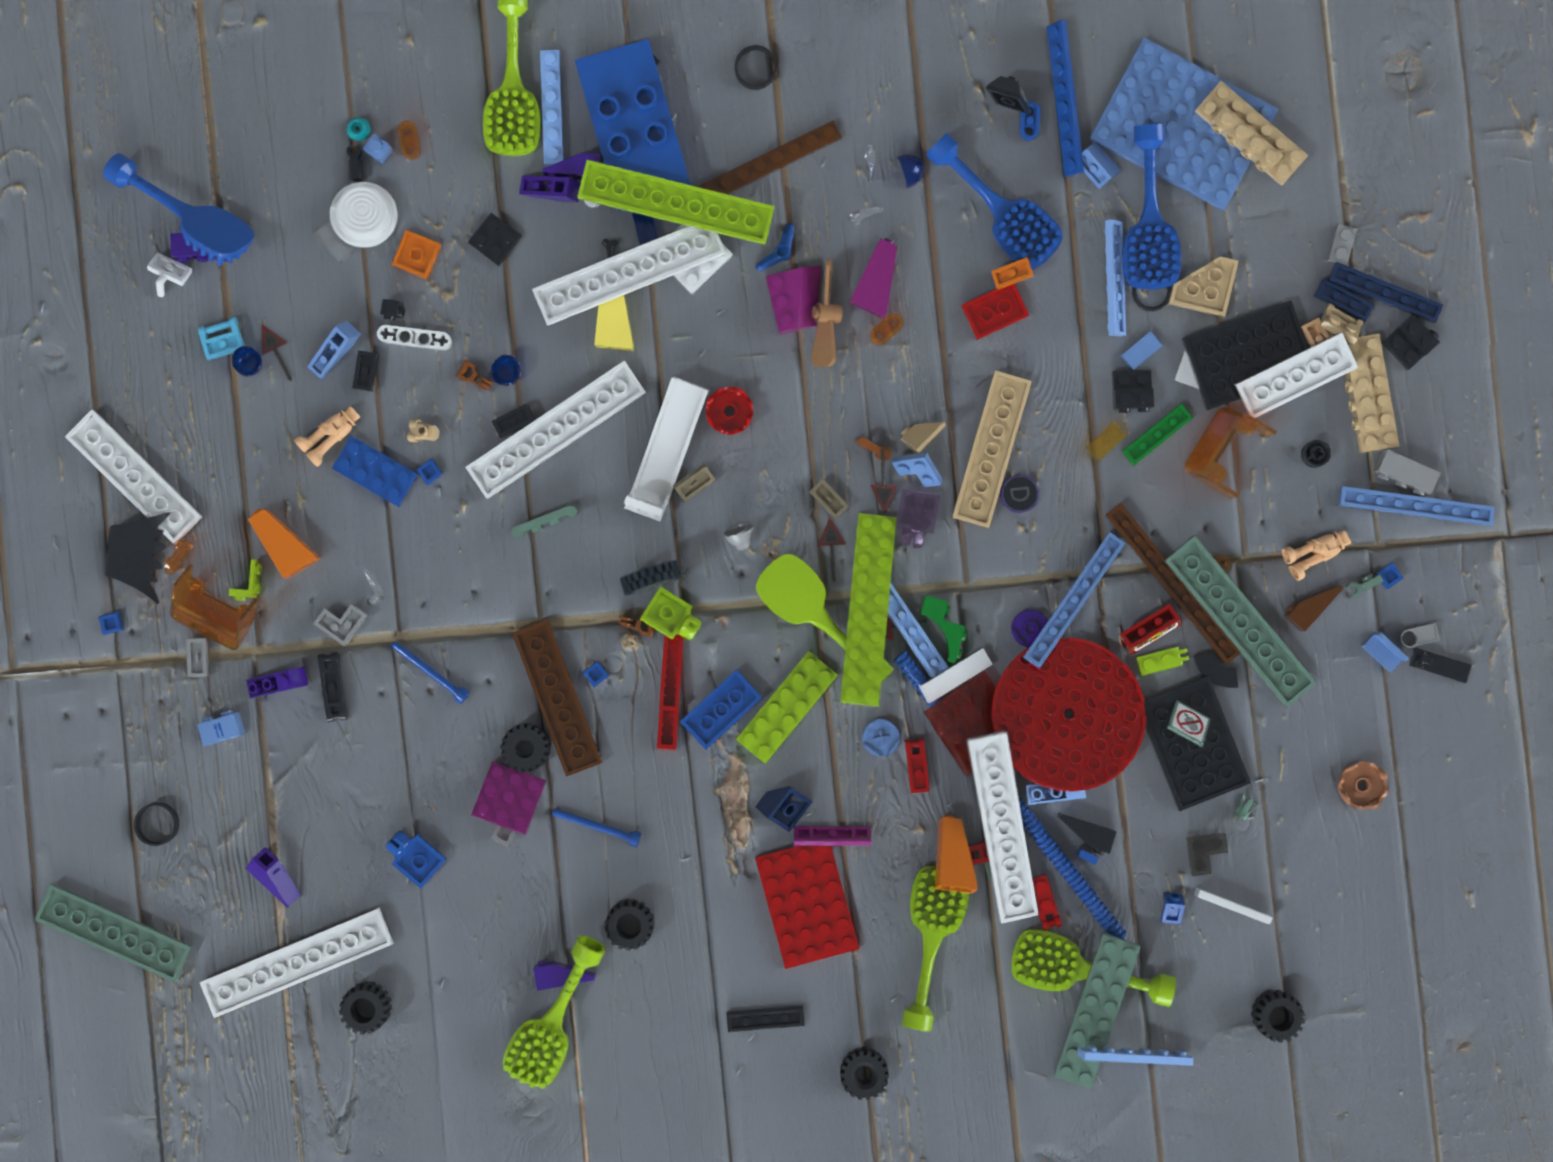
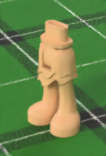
M349 406L345 411L341 410V413H336L317 426L319 429L306 438L298 436L293 441L303 452L307 453V457L318 467L322 463L323 455L351 431L352 426L356 425L354 422L360 416ZM325 435L329 436L317 448L311 450L312 447Z
M1345 530L1338 533L1333 532L1332 534L1311 539V541L1306 542V545L1296 549L1290 546L1282 549V556L1286 564H1291L1308 553L1312 552L1315 554L1288 566L1292 576L1297 581L1305 578V571L1308 568L1335 557L1341 550L1345 549V546L1351 544V541Z

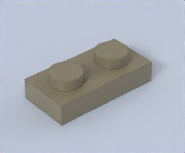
M703 463L674 484L673 487L683 501L686 502L714 482L715 478Z
M824 479L809 491L835 520L849 507Z

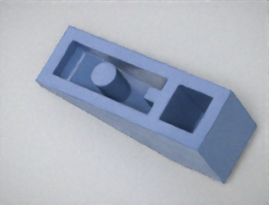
M348 321L336 325L307 367L322 380L352 348L361 333Z

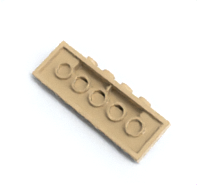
M1222 81L1218 83L1195 110L1200 117L1212 126L1211 128L1215 133L1223 135L1229 145L1237 147L1244 158L1251 159L1258 170L1261 172L1265 171L1281 186L1308 157L1302 149Z
M1380 334L1358 337L1354 345L1346 341L1358 368L1345 374L1347 380L1345 382V389L1350 397L1348 406L1353 414L1352 428L1356 431L1359 453L1399 447Z

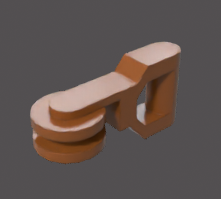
M467 360L463 362L455 375L464 382H472L484 390L490 391L489 385H494L477 374V367ZM469 367H471L473 374L471 377L465 378L464 375Z
M856 437L854 439L856 445L874 452L876 458L880 461H887L892 455L890 448L887 446H878L863 437Z
M625 616L618 617L621 619V621H617L618 624H621L620 626L639 630L641 635L653 637L655 629L648 625L647 632L642 631L640 628L641 620L636 619L635 627H632L630 621L633 622L634 619Z

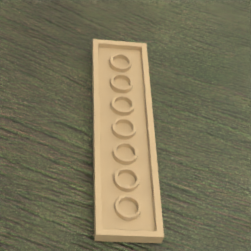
M994 371L952 518L985 528L990 527L1032 381Z

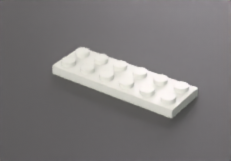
M1338 333L1236 383L1235 386L1250 418L1254 419L1358 368L1343 333Z

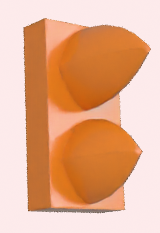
M1027 257L991 271L997 290L1034 277Z

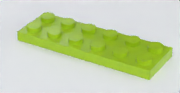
M808 651L736 740L766 764L838 674Z

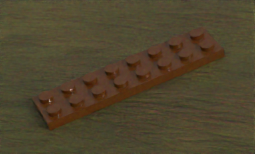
M549 619L513 632V638L566 777L603 763Z

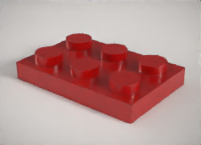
M1015 284L999 290L995 289L961 305L976 340L982 339L1030 316Z

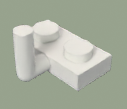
M158 252L147 265L149 271L159 275L156 280V290L159 297L165 296L164 283L167 279L183 286L192 274V268Z

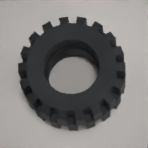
M625 899L623 902H618L611 908L605 920V932H607L608 940L611 939V943L613 945L616 944L621 950L622 948H625L626 951H630V949L636 950L640 946H644L649 941L653 932L654 916L650 912L651 909L646 907L645 903L637 902L638 900ZM626 914L636 916L641 922L640 931L634 935L623 933L618 925L619 919Z
M363 982L362 984L355 985L343 996V1001L339 1005L341 1007L339 1015L343 1016L341 1018L342 1023H347L345 1027L347 1029L351 1027L353 1033L359 1031L362 1035L366 1032L370 1034L374 1030H378L389 1018L390 1010L392 1009L390 1002L392 1000L391 997H387V990L383 991V986L380 984L375 986V982L370 984ZM359 998L369 999L374 1004L375 1015L373 1017L366 1018L358 1013L356 1002Z
M1268 990V994L1263 992L1261 999L1256 998L1257 1004L1252 1005L1254 1012H1251V1016L1254 1018L1252 1021L1256 1029L1274 1042L1277 1040L1279 1043H1284V1040L1291 1041L1292 1036L1296 1038L1298 1036L1297 1031L1302 1032L1303 1030L1301 1024H1305V1019L1302 1018V1016H1305V1012L1301 1009L1303 1008L1302 1005L1290 994L1281 990H1276V992ZM1278 1006H1285L1287 1010L1285 1021L1280 1025H1270L1269 1015L1271 1011Z

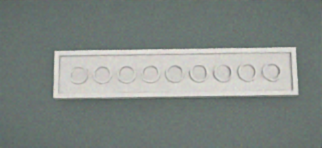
M688 226L532 290L548 326L725 255L726 252L718 233Z
M624 360L465 468L486 499H489L646 394V392Z
M1002 731L967 739L999 920L1002 924L1037 916L1039 914L1007 733Z
M377 908L199 983L212 1015L216 1018L394 944L381 910Z

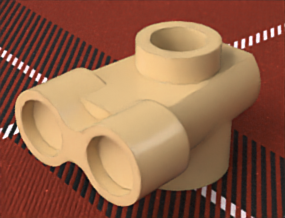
M411 419L409 421L410 431L407 434L409 442H419L420 440L435 441L439 437L437 426L422 423L419 419Z

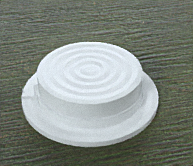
M357 182L344 187L334 197L330 206V221L335 233L344 242L355 247L368 248L381 244L391 236L397 224L398 211L394 199L384 188L374 183Z

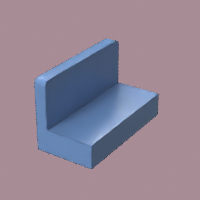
M1095 142L1082 152L1084 172L1098 189L1102 188L1112 177L1120 172L1117 165L1098 143Z
M1373 632L1361 645L1388 672H1392L1401 661L1409 659L1381 632Z

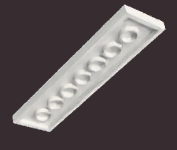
M91 409L65 436L147 518L170 512L169 516L157 528L163 530V534L173 544H177L203 517L95 410Z

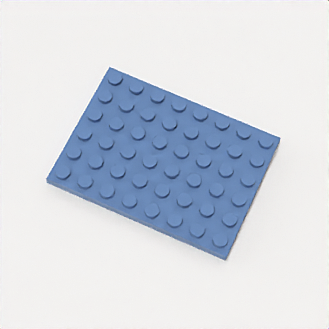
M1143 38L1089 140L1098 143V145L1144 169V150L1134 143V126L1165 124L1166 141L1156 149V176L1224 211L1251 159L1244 158L1237 147H1232L1227 143L1223 135L1215 133L1211 128L1212 126L1200 117L1195 110L1220 81L1225 83L1270 123H1272L1278 108L1158 44Z

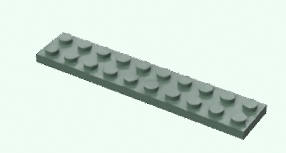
M1196 536L1189 538L1164 560L1285 707L1290 706L1317 683Z

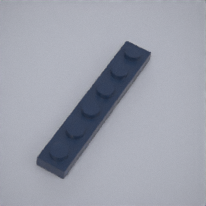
M1338 262L1334 263L1328 281L1411 315H1419L1431 323L1437 322L1443 307L1441 303Z

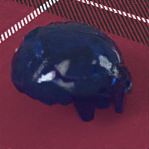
M501 355L491 366L492 379L498 385L509 386L515 384L521 376V365L514 356Z

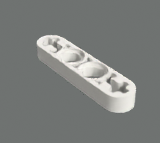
M382 325L377 330L378 339L388 344L436 350H447L452 346V338L445 332ZM386 329H388V332L396 334V341H394V336H387V339H385L382 332H386ZM404 331L410 333V339L406 342L400 339V335ZM422 334H428V343L421 344L419 337ZM433 335H435V339L440 340L445 336L448 343H444V346H442L441 343L433 340Z

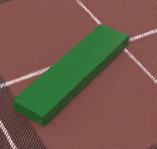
M1180 403L1121 452L1134 466L1193 419V416Z

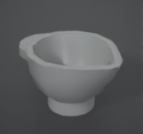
M740 523L724 531L723 535L731 545L736 546L737 550H743L751 545V532L754 529L749 523Z

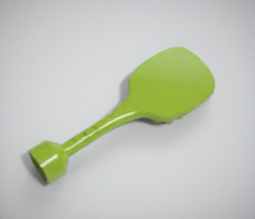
M497 0V8L507 17L506 68L502 85L497 90L491 92L487 98L483 113V136L485 144L491 152L504 156H522L531 154L537 149L541 135L539 106L533 93L523 87L518 63V18L528 10V0Z
M784 554L774 560L762 572L756 582V591L761 600L777 616L787 622L797 625L805 622L817 626L831 636L845 650L846 635L835 624L825 608L826 589L818 575L795 555ZM884 658L881 683L894 670Z
M936 866L922 867L917 872L912 884L909 904L910 916L913 924L922 933L923 958L915 1003L904 1009L901 1026L927 1032L932 1031L934 1014L926 1004L935 957L943 938L955 933L962 924L970 894L935 889Z
M1041 929L1023 931L1015 943L1011 959V971L1013 977L1018 982L1045 991L1067 990L1078 980H1087L1092 963L1083 959L1079 947L1073 941L1060 934ZM1163 973L1157 974L1150 980L1130 976L1127 987L1146 991L1154 1004L1170 1007L1174 998L1176 977Z
M585 935L577 937L571 949L575 965L555 1003L543 1017L525 1020L511 1037L504 1053L503 1069L510 1074L511 1078L519 1079L521 1084L527 1083L531 1088L537 1086L544 1089L559 1073L566 1058L569 1045L568 1036L562 1029L566 1007L585 969L599 965L606 951L604 945L596 939Z

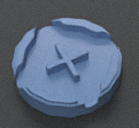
M875 719L865 726L862 733V742L870 754L884 757L892 754L898 748L900 733L893 722L887 719Z

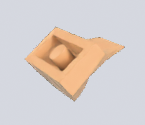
M1319 318L1301 327L1308 348L1334 336L1333 333L1320 327L1321 321Z

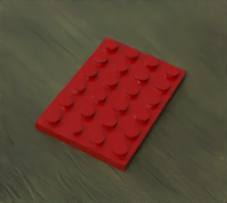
M792 846L755 857L785 969L859 949L831 846Z

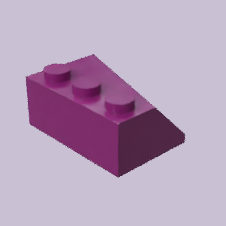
M821 266L801 267L766 276V283L779 335L816 327V321L812 317V309L816 306L819 299Z

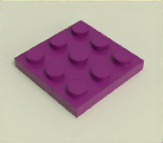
M492 761L471 816L526 835L547 781L524 772H517L515 769Z

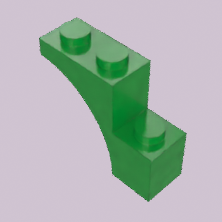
M925 595L920 614L930 618L940 627L947 643L946 661L955 663L961 657L962 649H959L961 641L964 642L966 639L967 631L965 626L943 620L949 614L950 606H947L948 601Z

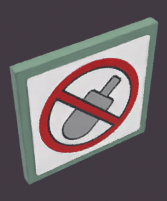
M1177 700L1168 728L1202 747L1210 718Z

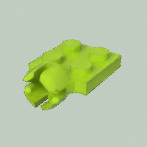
M661 586L640 618L641 621L672 640L676 635L692 640L702 623L691 615L690 612L693 606Z

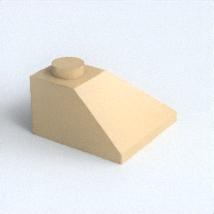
M944 422L914 424L912 427L908 425L901 432L903 437L900 440L914 454H917L946 424Z

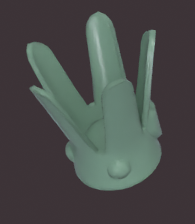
M1242 793L1239 804L1233 814L1238 816L1236 822L1240 818L1247 821L1249 814L1260 803L1253 807L1255 800L1250 799L1243 807L1245 794Z

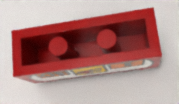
M1168 604L1120 633L1121 640L1130 654L1133 655L1181 626V620L1173 607Z

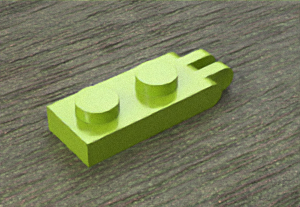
M1179 646L1135 657L1140 676L1182 666L1183 661L1190 659L1189 655L1181 657L1182 653L1188 652L1187 648L1179 650Z

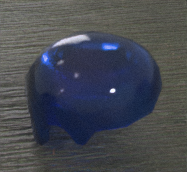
M241 346L232 354V365L240 375L252 377L261 370L262 358L254 347Z

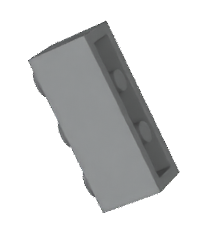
M1388 449L1381 452L1373 470L1374 473L1378 474V478L1389 481V479L1395 481L1396 486L1404 489L1406 487L1413 489V493L1419 496L1432 494L1441 472Z

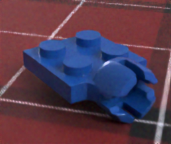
M400 830L394 834L385 846L395 857L392 865L420 889L447 859L419 834L410 838Z

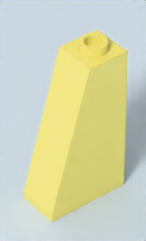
M625 295L598 305L594 343L597 348L634 351Z

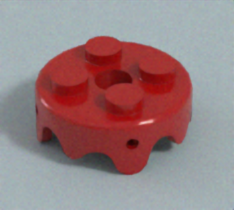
M722 387L708 398L706 418L710 426L718 433L736 435L743 432L750 425L753 418V404L749 396L738 387ZM728 406H732L735 409V414L731 417L724 414V410Z

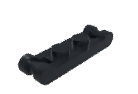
M332 652L330 655L318 654L327 722H334L336 719H341V721L348 719L338 652ZM332 662L333 668H327L326 663ZM332 706H338L339 711L333 712Z

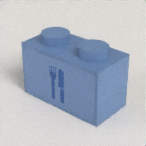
M232 710L220 713L221 717L214 719V716L203 718V723L197 724L203 746L246 734L240 713H233Z

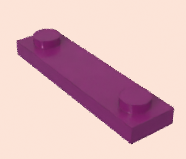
M794 826V846H871V826Z

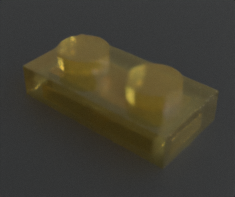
M1112 422L1085 449L1099 462L1127 434L1115 422Z

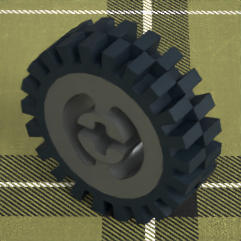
M677 560L627 574L621 577L620 581L626 596L663 586L681 579L682 575Z

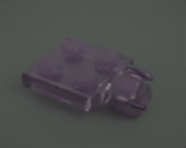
M902 489L896 527L902 529L901 543L909 547L911 539L914 537L913 548H921L924 544L925 535L934 533L940 495Z

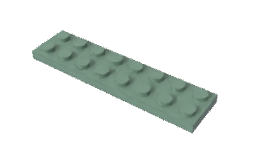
M50 884L34 919L172 982L178 980L192 949V945L55 884Z
M1104 932L1102 933L1059 1057L1054 1077L1088 1089L1092 1088L1101 1061L1083 1060L1077 1056L1078 1048H1085V1045L1096 1046L1097 1049H1103V1046L1107 1045L1141 948L1139 944Z

